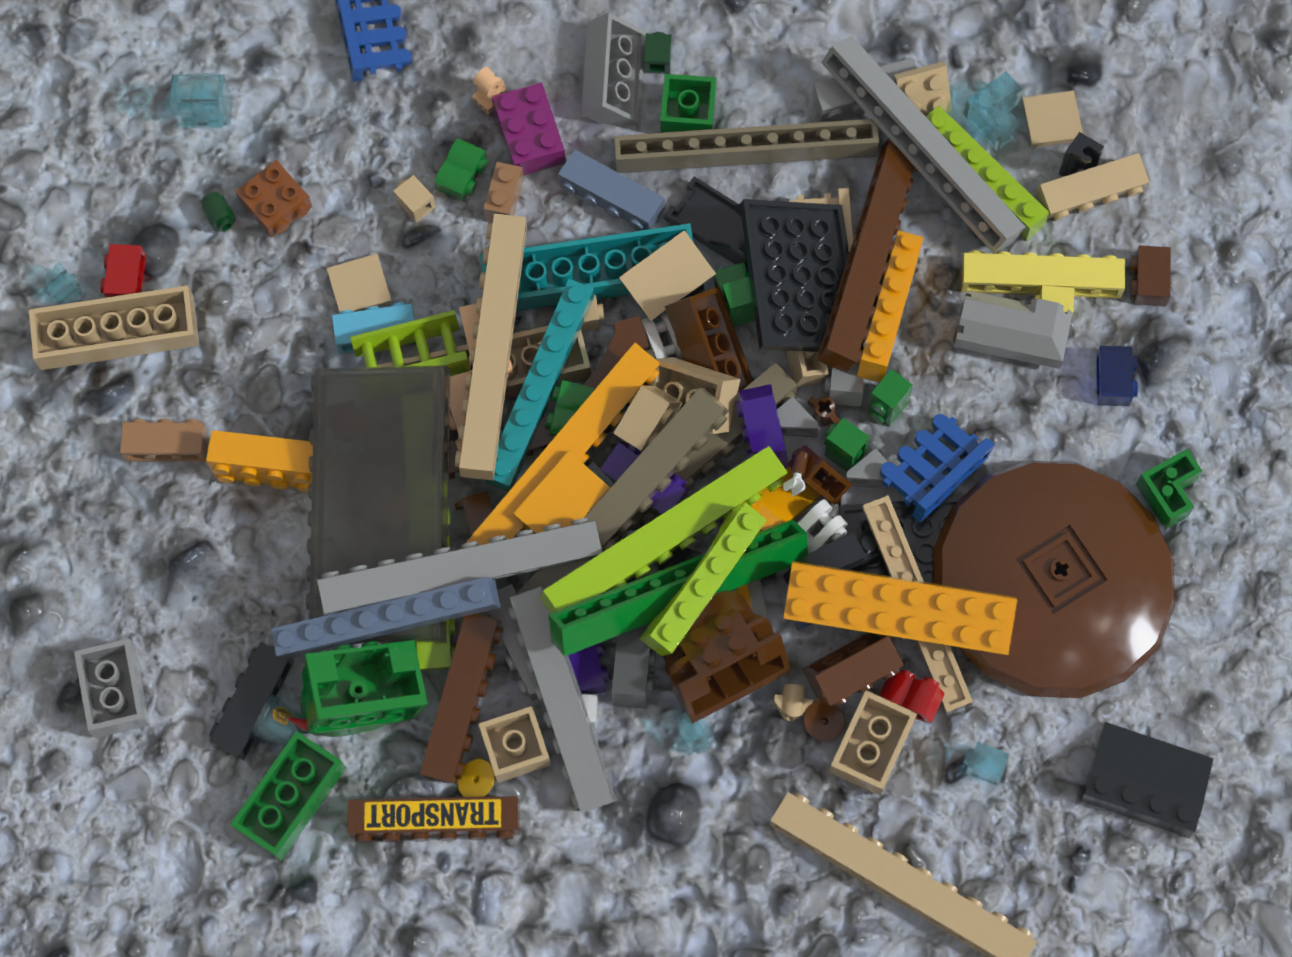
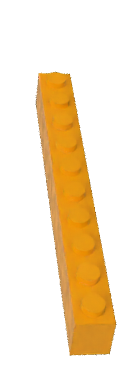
M634 343L466 543L478 541V546L489 543L490 538L505 535L506 540L512 539L521 529L523 531L528 530L529 527L513 513L568 451L582 463L589 458L586 451L591 445L597 448L607 435L603 431L609 424L615 427L624 416L621 410L627 403L631 404L644 382L650 385L660 372L656 368L660 363L638 344Z

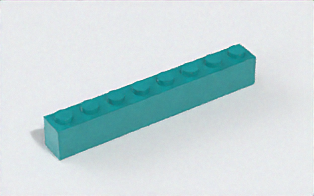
M568 279L499 440L494 480H485L486 483L508 492L514 486L552 398L555 385H557L592 304L594 288Z

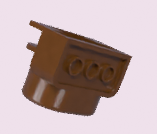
M734 591L715 593L673 653L662 656L665 660V669L673 693L692 724L791 672L780 633H774L768 619L754 614L744 597Z

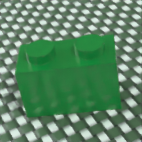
M891 369L871 392L868 408L870 416L880 424L885 423L890 427L909 404L913 384Z
M842 418L838 424L834 422L825 434L827 439L824 442V456L847 472L866 455L870 436L845 418Z

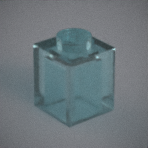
M685 713L673 720V726L689 754L695 751L697 754H701L712 747L710 743L714 742V735L704 718L692 724Z
M977 742L975 748H969L963 763L968 765L965 773L998 785L1010 754Z

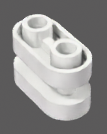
M667 311L660 314L662 321L655 324L653 320L650 322L648 318L641 320L650 348L646 350L649 355L654 359L675 355L677 359L684 360L681 350L677 345L672 325L668 320ZM666 331L671 344L665 347L658 334Z
M825 499L817 503L798 523L807 532L808 555L844 537L847 533L845 528L848 523L840 515L833 519L829 516L833 507ZM821 523L824 528L813 537L811 533Z

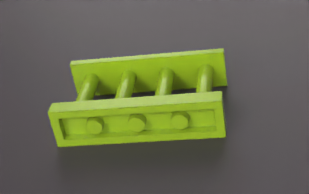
M455 310L350 337L355 356H364L368 376L361 377L360 383L366 402L440 384L442 379L471 371L466 351L457 352L452 332L460 331ZM442 335L447 355L431 359L426 339ZM416 342L421 362L405 366L400 346ZM390 349L394 369L378 373L374 353Z

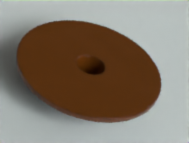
M820 700L807 708L804 714V726L809 735L814 739L824 742L832 741L843 732L845 717L838 706H829Z

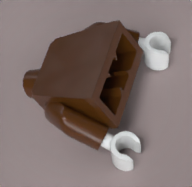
M807 445L796 449L791 456V460L788 462V466L792 469L791 476L793 478L783 483L784 490L788 491L791 489L793 497L805 489V481L828 500V503L833 507L829 516L832 519L839 515L838 507L841 506L842 496L852 484Z

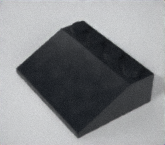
M1104 722L1080 801L1190 838L1196 832L1214 758Z

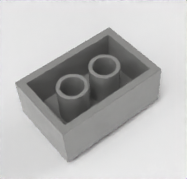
M129 638L74 651L87 729L94 738L150 726L137 651Z

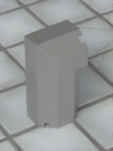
M966 290L954 347L1060 369L1064 359L1073 312L1068 309L1066 314L1063 312V305L1048 300L1031 299V304L1025 305V300L1017 301Z

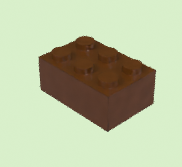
M868 632L802 668V671L817 699L829 706H839L849 700V695L856 691L862 693L873 687V682L880 678L888 679L898 672L897 669L904 665L888 635Z

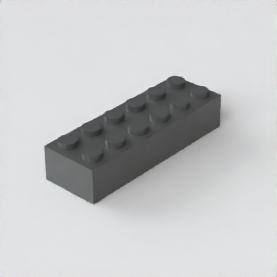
M627 531V536L631 535L635 531ZM655 562L649 566L651 570L641 578L664 570L660 569V567H665L666 562L661 565ZM634 576L626 582L628 584L638 579ZM651 623L617 636L612 683L613 706L647 709V700H653L654 684L650 673L655 674L656 652L640 640Z

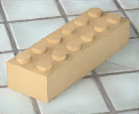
M188 285L29 309L33 360L40 370L199 346L194 296Z

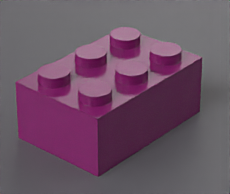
M542 82L492 97L496 117L512 165L522 167L523 176L566 163L565 149Z

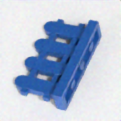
M335 0L352 82L362 81L363 71H369L370 75L376 74L377 69L395 67L396 71H402V66H406L411 62V52L404 48L398 49L397 45L405 41L406 30L401 26L393 27L392 21H397L401 17L400 6L388 4L387 0H380L381 6L363 8V2L379 0ZM350 4H354L355 9H351ZM385 23L386 28L367 30V25ZM355 26H359L360 31H356ZM390 45L391 50L372 52L371 48ZM361 48H364L365 54L360 53Z
M943 414L935 415L931 425L936 432L932 435L926 430L918 431L914 442L919 448L913 450L909 446L901 447L897 454V459L901 464L897 467L891 462H886L881 466L879 472L880 476L884 479L882 484L886 488L891 485L905 497L903 502L909 506L912 503L916 506L912 516L920 523L989 458L995 445L988 438L979 444L977 442L978 437L975 434L969 436L956 425L958 420L953 416L949 419ZM943 437L957 450L952 452L939 439ZM926 453L940 466L935 468L922 455ZM964 454L966 457L962 460L960 457ZM909 469L923 482L918 485L904 472ZM945 471H948L949 473L946 476H944L943 473ZM928 487L931 488L929 492L925 491Z

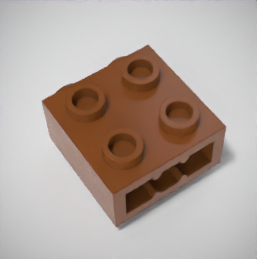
M277 159L235 191L239 202L271 238L276 234L285 232L289 224L297 218L307 215L310 208L313 207L309 195Z

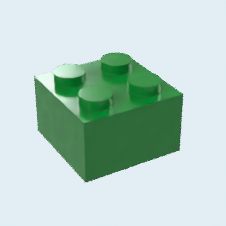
M665 74L660 133L712 130L717 77Z

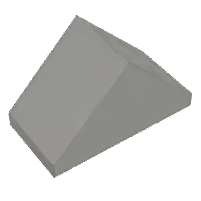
M793 396L777 409L783 436L817 437V421Z
M876 448L846 473V479L852 486L894 489L891 485L886 488L882 484L884 479L880 476L879 472L881 466L888 461Z

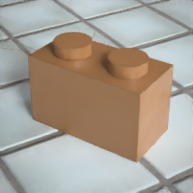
M496 162L483 208L486 222L493 223L494 214L515 215L524 183L522 167Z

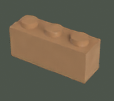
M133 419L131 422H122L120 454L126 462H206L208 430L204 423L195 419H188L184 422H174L169 419L147 422L142 419Z

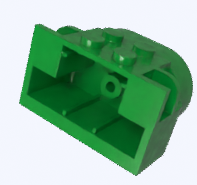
M414 640L378 644V642L372 641L355 648H351L350 645H341L332 651L304 655L306 665L301 672L304 688L301 691L300 710L304 720H307L310 734L341 737L375 730L386 724L412 720L428 704Z

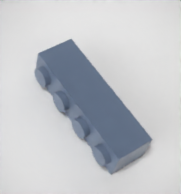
M575 149L558 173L559 185L565 192L572 195L575 193L583 197L587 204L605 209L608 215L615 219L621 218L627 221L637 231L652 229L665 209L664 197Z

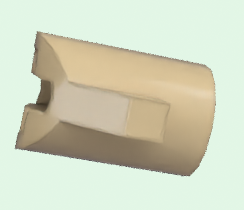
M784 684L782 695H773V703L780 711L784 720H796L813 704V699L804 698V686Z

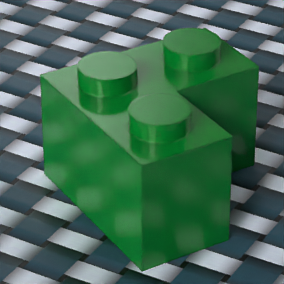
M744 262L714 271L716 273L713 276L715 287L720 286L734 327L755 321L749 271H747Z
M1188 448L1142 473L1136 483V486L1165 530L1189 517L1194 508L1183 489L1196 482L1202 470Z

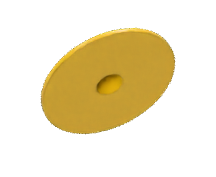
M475 759L468 762L462 779H458L460 793L464 797L486 796L491 790L495 779L492 765L483 759Z

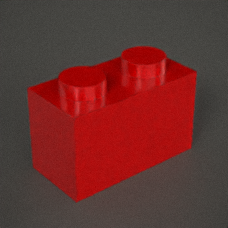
M110 244L109 253L104 255L106 275L105 278L101 279L100 283L101 293L106 298L142 292L146 254L142 246Z

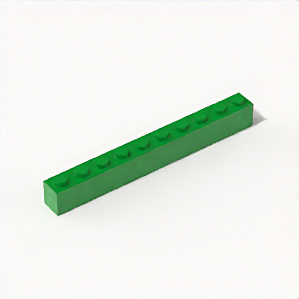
M793 519L759 532L715 593L731 591L792 567V561L799 562L808 555L807 532ZM705 554L549 614L551 642L565 657L651 623L677 594Z

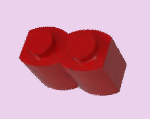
M900 670L894 676L886 679L879 696L917 713L916 720L932 723L945 693L939 687L940 684L929 677H924L923 680L917 679L914 674L906 670Z

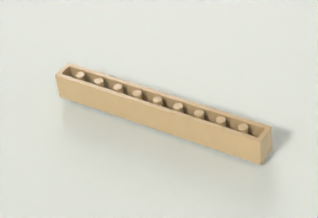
M494 214L493 223H488L486 239H490L489 248H484L483 264H487L486 273L481 272L480 289H483V297L477 298L476 314H480L479 323L474 322L473 339H477L476 348L470 349L469 364H473L472 373H467L466 390H470L469 399H464L462 406V415H466L465 425L460 424L459 441H463L462 450H457L455 457V467H459L461 477L494 480L527 232L526 217Z
M788 792L772 817L770 827L986 957H1029L1037 943L1032 938L1033 934L1029 930L1018 926L1016 929L1007 923L1008 919L996 911H993L992 914L982 908L983 904L971 896H968L967 899L957 893L958 889L946 881H943L942 884L932 878L933 874L927 869L920 866L916 869L907 863L908 859L900 853L893 851L891 854L882 849L884 845L872 837H868V839L857 834L859 830L847 822H844L842 825L833 819L834 815L822 807L817 810L809 805L810 801L799 793L792 795Z

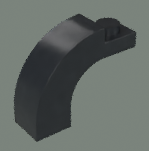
M870 530L858 535L852 533L817 549L799 562L849 570L877 560L882 555ZM791 568L783 575L787 586H789Z

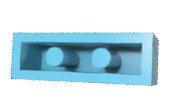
M399 302L391 307L380 308L378 306H371L364 311L344 310L339 312V314L332 315L337 350L339 354L354 352L350 339L351 336L414 321L415 314L412 304Z

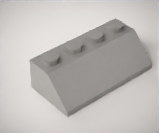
M609 12L587 22L581 115L599 124L639 125L646 31Z

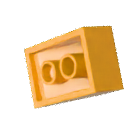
M790 467L786 469L788 473L782 480L783 483L793 478ZM805 481V489L793 497L792 490L785 491L783 485L772 493L769 490L760 494L762 499L751 506L767 519L759 532L792 519L796 522L815 503L821 494Z

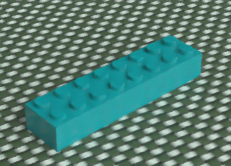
M689 223L526 247L523 254L516 311L557 305L568 279L594 288L596 299L629 295V291L619 277L684 230L693 241L691 225ZM479 254L482 272L486 273L487 264H483V254Z

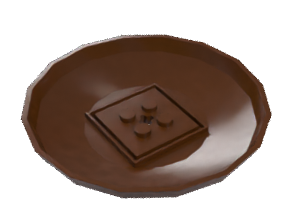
M1028 460L984 476L951 507L933 549V584L1017 598L1008 655L962 647L958 648L987 677L1032 697L1083 698L1125 682L1158 650L1175 608L1174 558L1155 516L1120 481L1077 462ZM1056 564L1059 567H1066L1065 577L1062 574L1056 575L1054 573L1057 568Z

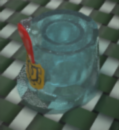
M273 694L266 702L257 719L253 735L285 747L296 731L304 734L309 733L307 720H305L302 714L282 702L279 696Z

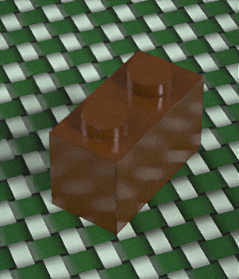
M1139 245L1135 255H1131L1130 271H1134V279L1130 281L1129 292L1130 295H1134V305L1166 307L1170 299L1171 247Z

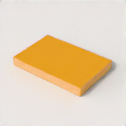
M568 451L513 514L533 530L534 533L544 532V527L553 524H560L561 528L572 526L571 521L584 518L610 487Z

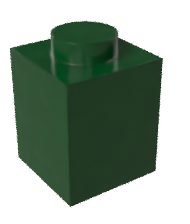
M663 32L646 33L644 73L670 74L672 34H665Z

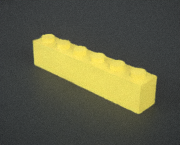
M973 250L963 255L961 292L969 290L978 293L1039 295L1041 287L1044 285L1073 287L1074 297L1121 299L1125 290V259H1118L1112 255L1092 258L1085 254L1066 257L1059 253L1040 256L1032 252L1014 255L1006 251L988 254L983 251Z

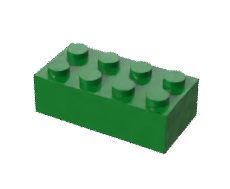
M296 731L230 825L236 832L282 861L344 773L346 766L343 761Z

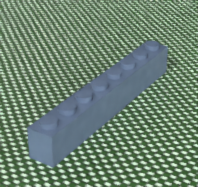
M485 577L271 628L276 656L290 658L501 608L495 580Z

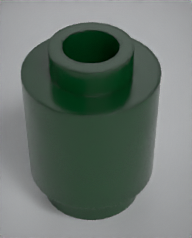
M211 192L205 195L200 202L202 205L201 210L212 229L220 232L231 229L236 216L225 197L218 192Z

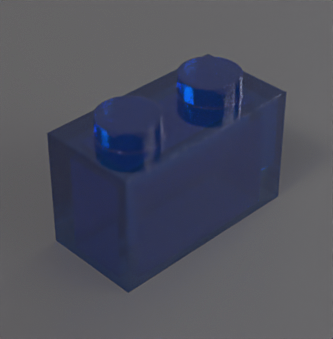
M1099 346L1096 354L1097 406H1130L1133 397H1137L1138 383L1133 381V372L1137 370V356H1133L1132 346Z

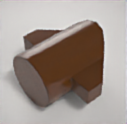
M811 397L807 401V404L813 408L812 417L817 421L818 426L826 427L834 422L836 424L840 422L834 413L835 404L832 398L822 397L817 399Z

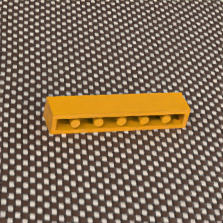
M899 230L897 232L895 246L884 277L857 377L880 383L886 375L924 239L922 236Z

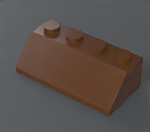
M720 286L665 306L668 320L672 325L677 345L681 350L684 361L740 379L737 394L753 382Z

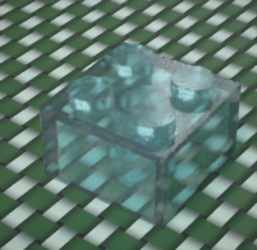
M172 74L170 104L180 126L186 128H196L197 126L221 128L223 126H231L233 97L224 74Z

